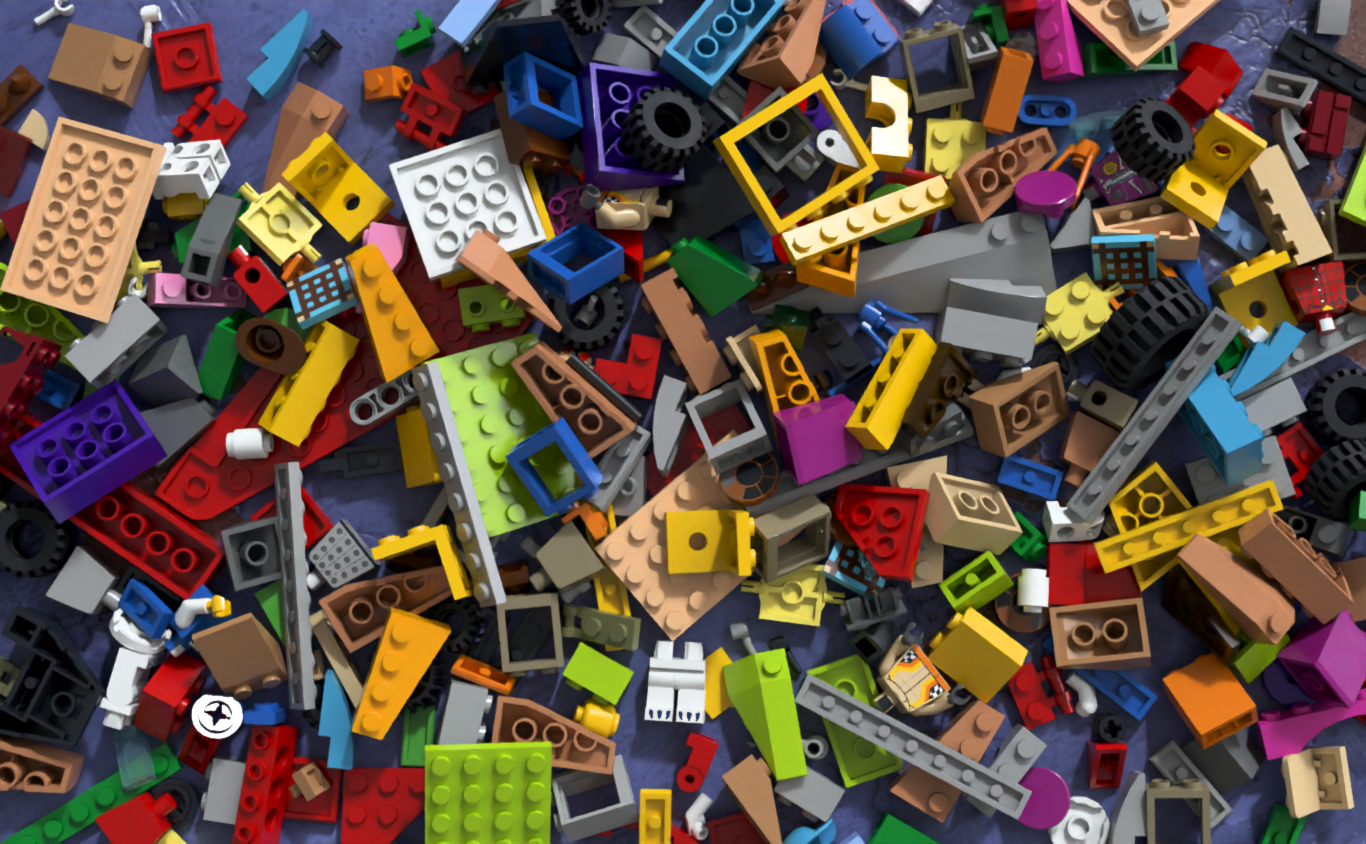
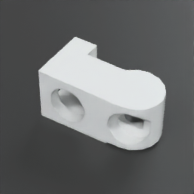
M831 129L819 134L816 142V151L825 161L835 167L839 162L861 169L848 145L837 131Z
M1046 501L1042 524L1048 542L1096 539L1101 532L1105 513L1102 510L1093 524L1089 525L1068 507H1060L1058 501Z

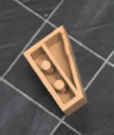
M1160 196L1092 210L1096 236L1154 234L1156 259L1197 260L1200 235L1193 219Z

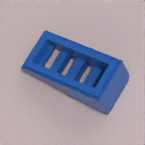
M1198 256L1197 260H1185L1174 266L1172 269L1177 277L1209 307L1211 313L1213 307Z

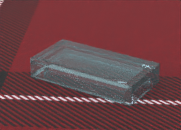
M133 725L113 733L122 787L129 791L155 780L147 733Z

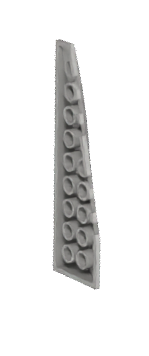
M1018 211L987 219L983 223H971L859 253L855 299L809 285L806 289L758 310L752 311L750 306L751 314H807L815 307H818L823 314L860 313L870 301L875 304L877 301H880L884 305L905 314L940 313L946 308L945 303L950 278L1009 280L1011 285L1041 286L1047 296L1056 291L1057 288L1043 215Z

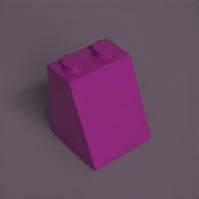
M840 394L772 413L785 471L798 485L805 484L863 459L861 449L864 446L845 428L856 408L854 401H850L845 395Z
M1346 609L1325 624H1322L1314 616L1306 622L1276 657L1310 699L1350 709L1354 705L1366 677V633L1357 628L1352 621V615Z

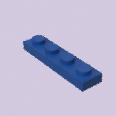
M750 144L736 146L754 175L759 170L757 152ZM756 219L738 229L743 260L746 263L754 266L775 261L771 236L761 220Z
M1051 631L1041 646L1055 656ZM1072 669L1138 721H1141L1158 698V696L1124 670Z

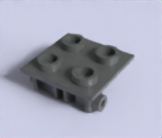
M894 584L885 586L882 590L877 591L878 598L875 592H871L873 602L867 599L865 594L843 599V605L836 604L847 630H863L871 624L880 621H892L900 615L908 613L901 600L903 598L900 588H895Z

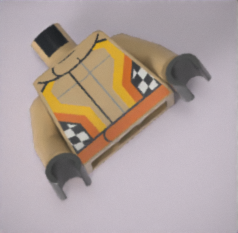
M587 184L580 197V204L583 208L595 209L597 228L645 230L655 216L669 218L672 212V201L659 198V187L621 191L603 190L600 192L596 186Z
M914 622L909 623L906 627L905 635H900L887 651L883 653L878 667L880 675L876 681L883 692L872 702L876 709L884 714L895 706L901 714L910 713L915 717L936 715L953 707L954 703L957 705L965 704L971 697V695L964 699L958 697L957 690L966 686L964 684H958L951 694L948 693L951 689L917 645L923 639L924 631L918 636H912L909 632L915 627L916 623Z

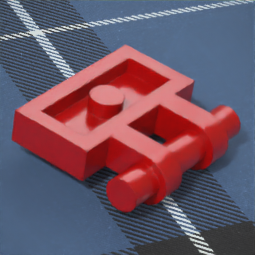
M412 83L400 109L410 115L408 122L399 119L394 129L401 132L403 137L409 141L416 140L425 145L428 151H433L449 145L443 142L444 133L450 137H456L467 109L417 83ZM421 122L433 127L430 134L420 130Z
M207 85L201 94L198 92L193 98L195 102L184 115L182 113L176 119L178 123L171 132L181 139L189 130L194 135L188 142L220 139L225 150L250 117L225 97L215 106L210 101L218 92ZM205 109L211 114L198 127L194 122Z
M1300 421L1293 423L1276 436L1283 459L1287 458L1296 470L1290 475L1296 493L1290 496L1292 500H1296L1303 494L1297 484L1302 480L1306 481V474L1311 470L1312 464L1324 453Z
M1051 654L1040 658L1044 669L1036 672L1033 663L1029 661L1023 664L1006 683L1023 725L1027 730L1056 719L1051 709L1053 706L1060 705L1063 715L1075 711L1071 703L1073 699L1069 689L1066 690L1060 676L1062 671L1056 668ZM1049 679L1055 693L1049 697H1046L1041 685V681Z

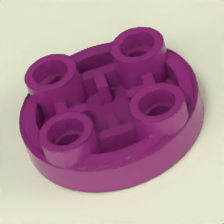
M1045 170L1027 174L1015 185L1017 210L1022 213L1045 214L1046 217L1051 219L1063 216V210L1071 206L1076 200V182L1071 176L1058 171Z
M586 185L565 187L558 191L549 201L547 213L555 236L581 222L597 231L604 230L597 228L595 209H586L580 204V197Z
M1041 767L1029 768L1018 784L1032 791V794L1018 821L1024 826L1035 830L1052 828L1062 822L1068 814L1071 804L1069 786L1053 770Z

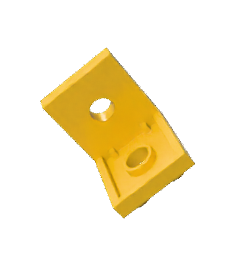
M1217 109L1194 134L1195 139L1193 141L1196 144V149L1193 156L1166 179L1160 195L1162 199L1210 230L1219 221L1229 189L1266 149L1267 145L1265 140ZM1225 145L1231 152L1221 154L1216 151L1215 146Z
M326 131L320 137L315 138L310 143L309 148L298 158L292 160L288 164L287 169L281 174L352 246L363 237L365 229L370 228V222L377 223L396 205ZM355 197L360 199L359 206L356 209L347 210V203L350 199Z
M1274 249L1249 260V267L1245 261L1221 272L1222 279L1210 284L1221 309L1242 323L1250 331L1259 325L1270 334L1275 324L1286 321L1293 326L1298 325L1273 271L1291 262L1287 251L1276 254ZM1252 302H1258L1263 306L1264 313L1261 318H1255L1250 314L1249 307ZM1239 332L1236 333L1244 348H1247L1250 344L1246 341L1245 337Z
M738 508L665 512L668 574L731 571L738 576H751V568L756 567L755 549H750V536L755 535L754 518L749 517V512ZM694 533H702L705 536V545L700 550H693L689 545V538Z
M442 524L429 528V526L421 525L407 530V537L400 539V536H388L377 541L379 546L371 548L375 561H386L436 544L454 600H462L473 596L450 526Z

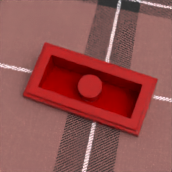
M1048 543L1046 575L1049 578L1048 604H1084L1086 545Z

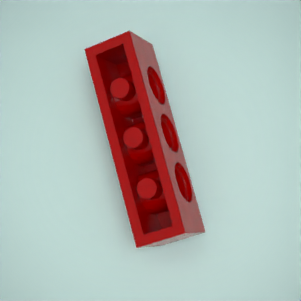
M280 723L277 725L253 724L232 844H279L288 793L287 788L289 787L299 727Z

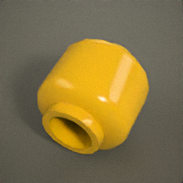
M589 698L584 702L583 706L577 705L572 721L608 739V737L615 735L620 714L616 713L613 704L609 703L608 706H604L593 698Z

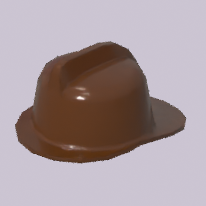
M257 317L248 319L239 326L236 332L235 344L242 357L272 372L283 375L295 373L306 360L304 341L298 333L283 326L276 320Z

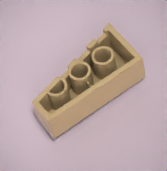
M1277 144L1266 148L1242 174V178L1264 234L1269 239L1270 249H1274L1276 254L1286 250L1291 262L1278 267L1279 272L1283 273L1285 270L1294 269L1333 252L1289 166L1287 154Z
M947 456L885 468L884 474L887 487L926 489L928 491L930 478L934 472L947 473ZM925 522L913 581H907L909 588L943 582L944 544L935 543L930 537L929 529Z

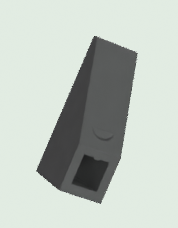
M213 193L188 246L181 277L192 282L219 288L243 200Z
M1283 505V510L1274 512L1275 515L1293 529L1296 534V540L1303 537L1310 543L1314 551L1344 560L1354 533L1351 528H1348V525Z

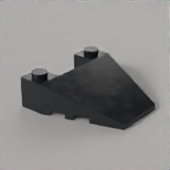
M559 14L496 21L481 33L482 40L479 41V38H474L471 41V47H463L459 54L464 93L472 92L473 96L486 95L490 93V90L494 89L496 82L505 81L503 65L524 51L576 76V80L585 69L581 37L579 34L575 35L574 29L569 28L568 23Z
M706 101L699 107L701 110L699 114L705 118L706 123L703 126L707 128V134L704 136L705 141L703 145L683 166L685 182L683 184L658 186L659 198L672 201V212L669 218L655 216L651 224L671 246L684 237L688 241L695 235L712 242L716 237L741 229V226L756 219L761 220L735 177L711 153L716 147L713 141L727 133L729 129ZM765 165L754 174L774 209L789 197L785 186Z
M15 606L1 634L31 651L7 698L0 695V734L75 747L78 745L105 689L58 621L34 608Z

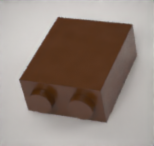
M506 90L493 97L510 164L552 174L560 171L563 165L571 161L567 138L563 141L557 140L509 118ZM538 91L539 101L554 108L552 94Z

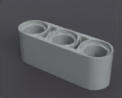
M411 369L392 381L381 384L352 402L349 411L351 419L362 426H373L418 400V391L411 385L413 377ZM395 388L399 392V399L395 404L388 405L385 401V394L389 389ZM364 404H370L373 409L372 416L367 420H361L358 414L360 407Z

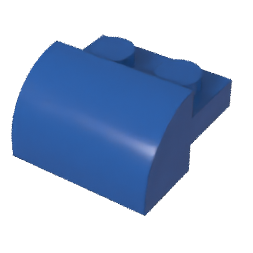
M854 0L849 5L847 3L821 24L818 37L819 42L849 81L872 66L877 59L898 46L897 34L870 0Z

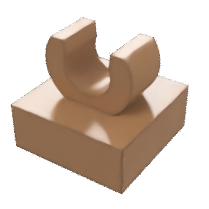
M313 761L292 774L296 783L287 789L293 799L303 794L306 801H309L330 788V785L316 761Z

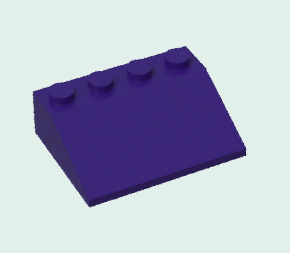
M589 62L577 78L583 123L581 139L586 185L592 184L599 190L621 191L683 184L685 182L684 167L676 172L672 170L671 173L665 174L662 169L659 173L652 172V168L649 166L645 169L641 166L642 162L638 159L635 161L631 157L632 152L626 150L624 146L626 140L622 139L621 132L624 130L622 123L626 115L644 93L650 92L653 88L657 87L660 91L663 87L670 88L671 92L675 91L673 75ZM656 124L664 134L671 137L664 127Z
M117 379L8 445L39 497L59 524L168 456Z

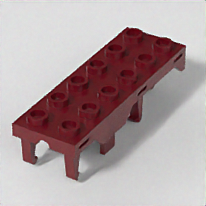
M6 326L1 328V334L6 336L9 333L24 349L17 361L0 365V451L5 449L13 438L12 430L17 422H21L26 417L29 411L28 403L33 395H37L42 390L45 384L43 378L49 368H54L61 357L59 351L62 348V345L51 339L35 334L29 335Z

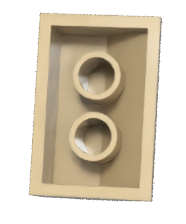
M934 472L931 475L928 489L930 497L925 523L929 529L930 537L935 543L980 552H987L989 550L992 554L1001 555L1023 533L999 486Z

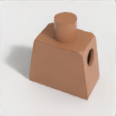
M1079 411L1071 413L1058 456L1060 461L1070 465L1063 481L1079 488L1086 475L1091 473L1121 432Z

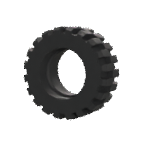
M1164 276L1160 277L1158 281L1153 280L1146 287L1137 290L1132 297H1128L1117 310H1114L1110 318L1102 324L1099 333L1093 339L1094 343L1091 344L1092 359L1120 389L1132 392L1143 389L1148 384L1159 380L1165 374V363L1177 358L1210 315L1209 307L1180 278Z

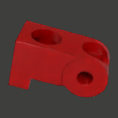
M690 730L686 739V744L692 747L686 763L681 765L677 772L678 786L683 791L689 793L697 791L702 786L719 745L718 740L694 730Z

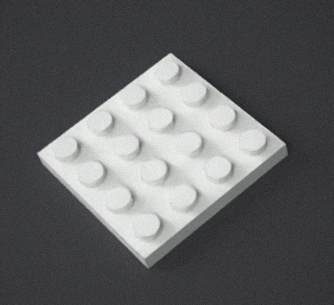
M501 128L389 165L430 281L465 270L454 260L475 230L482 233L484 229H487L500 238L498 245L503 247L508 255L547 241L521 168L518 165L509 163Z

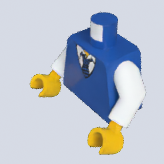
M204 584L201 585L188 599L182 602L179 609L173 614L170 624L177 633L164 643L166 648L174 657L179 656L188 647H191L201 656L191 635L236 618L231 612V602L224 600L222 596L214 595Z

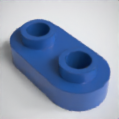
M1029 94L1022 99L1017 120L1024 126L1064 128L1075 119L1077 108L1075 103L1066 96ZM1031 107L1035 112L1034 116L1026 115L1025 108ZM1055 109L1063 110L1064 117L1058 118L1055 115Z

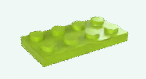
M857 653L806 671L807 675L811 674L876 709L872 701L879 696L869 665ZM821 716L846 788L904 769L900 757Z

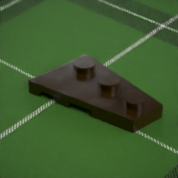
M940 342L909 406L905 410L901 423L916 437L925 439L945 415L948 402L952 398L958 399L963 393L962 385L967 379L973 380L978 374L951 343Z
M1178 563L1169 571L1161 606L1225 666H1228L1236 660L1241 642L1180 563Z

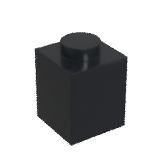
M880 621L871 624L866 629L858 630L849 639L847 644L869 665L885 653L902 632L892 621Z

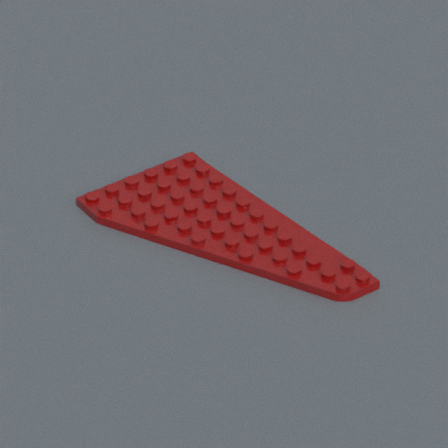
M386 213L380 223L407 227L411 231L406 263L395 277L440 351L421 363L525 334L535 319L534 316L526 311V320H521L520 326L502 328V324L489 325L490 330L476 333H472L471 328L466 329L463 326L458 289L488 284L479 278H475L443 289L439 278L430 281L411 228L390 213ZM346 266L347 271H348V274H349V277H350V280H351V276H350V273H349V270H348V266ZM356 307L349 308L325 319V321L360 340L357 344L356 353L346 363L341 372L342 375L339 383L330 391L326 398L324 409L317 414L311 425L310 434L301 442L299 447L272 433L274 449L272 452H269L267 458L237 460L236 457L228 456L226 449L227 434L234 432L235 429L263 428L258 422L285 377L283 374L260 367L217 417L216 421L175 464L155 492V495L191 519H213L275 485L274 464L299 462L300 470L393 420L396 416L402 415L406 412V408L418 406L421 403L420 398L373 426H362L351 419L349 411L352 402L385 383V381L380 376L363 316L355 312ZM412 377V379H411V385H412V387L415 389V387H414V385H413V377ZM395 388L389 389L385 394V401L388 405L395 404L399 399V392ZM364 404L360 407L358 414L361 420H367L372 416L373 409L370 404Z

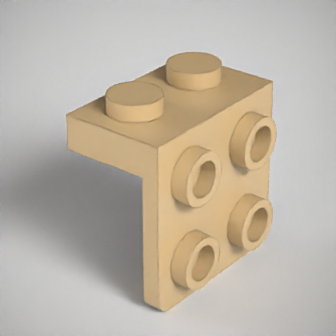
M756 325L734 338L732 336L726 338V347L723 348V353L731 366L737 364L742 372L739 374V379H741L746 391L750 392L753 390L754 394L758 395L763 392L749 341V337L761 334Z
M1345 746L1309 747L1301 750L1299 754H1289L1283 757L1281 773L1286 784V805L1292 818H1300L1318 810H1349L1354 808Z

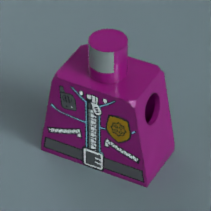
M1114 149L1090 170L1095 181L1083 187L1082 191L1084 196L1090 200V203L1105 196L1110 206L1154 193L1159 190L1161 184L1156 180L1149 181L1145 177L1138 176L1135 171L1127 167V164L1121 160L1118 152Z

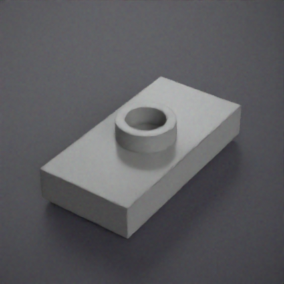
M646 455L641 456L615 496L614 515L631 516L646 503Z

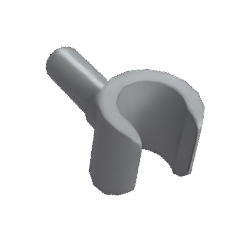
M743 621L730 623L733 640L742 638L749 655L757 653L751 643L746 623Z

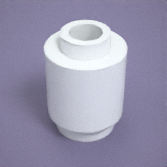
M265 428L235 429L234 432L228 433L226 437L228 456L236 457L237 460L267 458L269 452H272L274 449L273 435L268 433Z
M1022 569L1021 576H1018L1017 606H1023V612L1042 613V607H1048L1049 578L1046 577V570Z

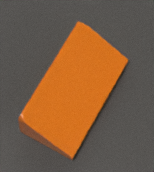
M464 654L459 656L450 672L507 696L511 695L517 677H509V672L503 673L499 668Z

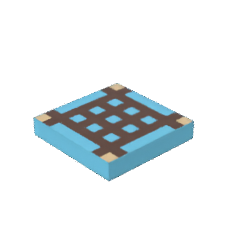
M1154 234L1092 237L1091 247L1095 286L1101 290H1106L1116 282H1119L1123 289H1140L1146 287L1153 280L1158 281Z
M342 258L286 283L298 324L302 330L359 304Z
M835 542L820 573L861 596L866 594L867 599L872 602L871 592H875L878 598L877 591L882 590L886 581L877 573L859 546L850 547Z

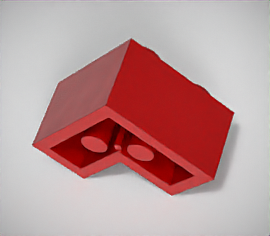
M1198 65L1180 82L1165 100V103L1170 104L1184 117L1183 119L1188 123L1194 135L1197 131V128L1194 127L1195 123L1200 117L1205 120L1219 108L1224 101L1221 95L1227 88Z
M632 334L627 364L597 358L594 371L624 397L652 402L663 341L658 338Z
M183 652L177 657L170 653L143 688L133 726L165 743L172 733L178 734L186 721L183 715L191 704L189 699L193 694L198 696L206 684L207 679L203 677L207 665Z

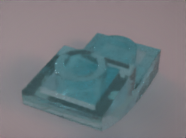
M1128 110L1102 111L1080 117L1070 122L1064 128L1063 135H1072L1073 140L1079 141L1081 138L1090 140V137H1094L1099 132L1100 126H1103L1102 130L1112 132V126Z

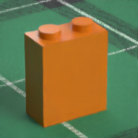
M1000 46L980 114L982 125L987 127L986 131L998 135H1004L1005 131L1013 133L1034 62L1030 53Z
M1212 653L1201 655L1193 663L1182 669H1174L1166 677L1162 678L1166 696L1203 750L1258 722L1256 705L1228 666H1225Z

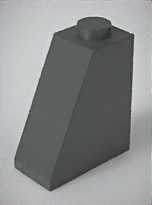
M190 397L140 413L168 455L154 464L156 468H167L199 440L205 431L216 421L217 418L214 414L217 411L208 400L204 398L201 401L198 398Z

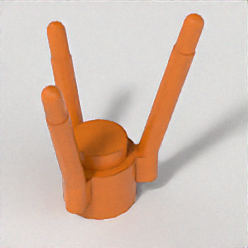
M1085 138L1079 139L1077 145L1069 143L1066 151L1048 169L1056 171L1071 156L1072 165L1082 170L1077 183L1076 200L1070 206L1071 210L1076 208L1090 169L1101 151L1100 146Z

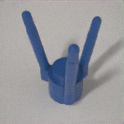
M870 301L864 306L857 317V321L861 323L859 328L867 333L886 355L889 348L873 330L880 332L884 329L892 336L898 334V331L887 324L889 317L885 314L887 313L913 324H918L919 320L890 308L880 301H877L876 304Z

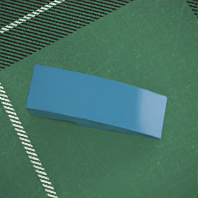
M305 9L299 12L260 49L268 59L246 78L268 102L283 88L303 56L304 52L302 50L308 43L314 21Z
M1282 321L1275 324L1264 344L1260 341L1251 343L1228 381L1232 397L1252 388L1272 374L1296 349L1306 333L1288 322Z
M328 669L325 674L318 736L331 737L327 768L352 770L355 740L354 732L351 731V711L344 689L335 671Z

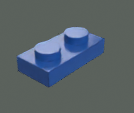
M49 369L43 378L45 384L42 390L33 396L62 410H66L76 403L84 385Z
M1011 454L1007 458H1002L995 482L1055 501L1064 472Z
M130 579L118 602V605L151 639L162 638L174 614L140 579Z
M278 702L254 704V708L244 711L243 724L277 725L287 721L288 708H279Z

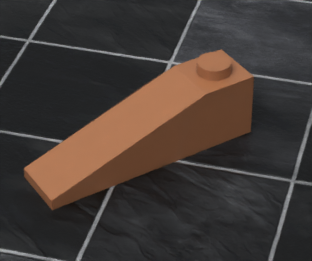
M792 0L785 6L784 10L787 14L776 23L770 24L766 29L769 35L761 45L754 43L737 69L739 75L777 89L779 86L782 89L796 88L803 84L807 78L806 74L813 64L826 0Z
M300 82L296 83L281 109L262 193L270 191L280 182L296 199L298 198L300 193L281 174L287 169L288 164L292 160L302 155L309 148L310 143L315 138L320 137L325 131L332 139L335 138L349 115V112L342 104L314 88Z
M1047 128L1037 129L973 154L953 172L948 188L955 199L951 209L957 221L983 223L1015 193V185L1022 177L1039 171L1058 153Z
M484 229L482 233L475 230L454 261L546 326L559 333L562 326L504 248L498 245L500 238L487 229Z
M1194 534L1176 555L1254 643L1276 645L1295 623V598H1289L1281 589L1280 582L1275 577L1272 579L1268 578L1261 568L1200 534Z
M441 564L347 584L318 602L349 653H352L381 636L390 607L418 615L453 594L445 569Z
M498 695L491 743L551 741L553 767L612 775L616 750L615 742L529 699Z

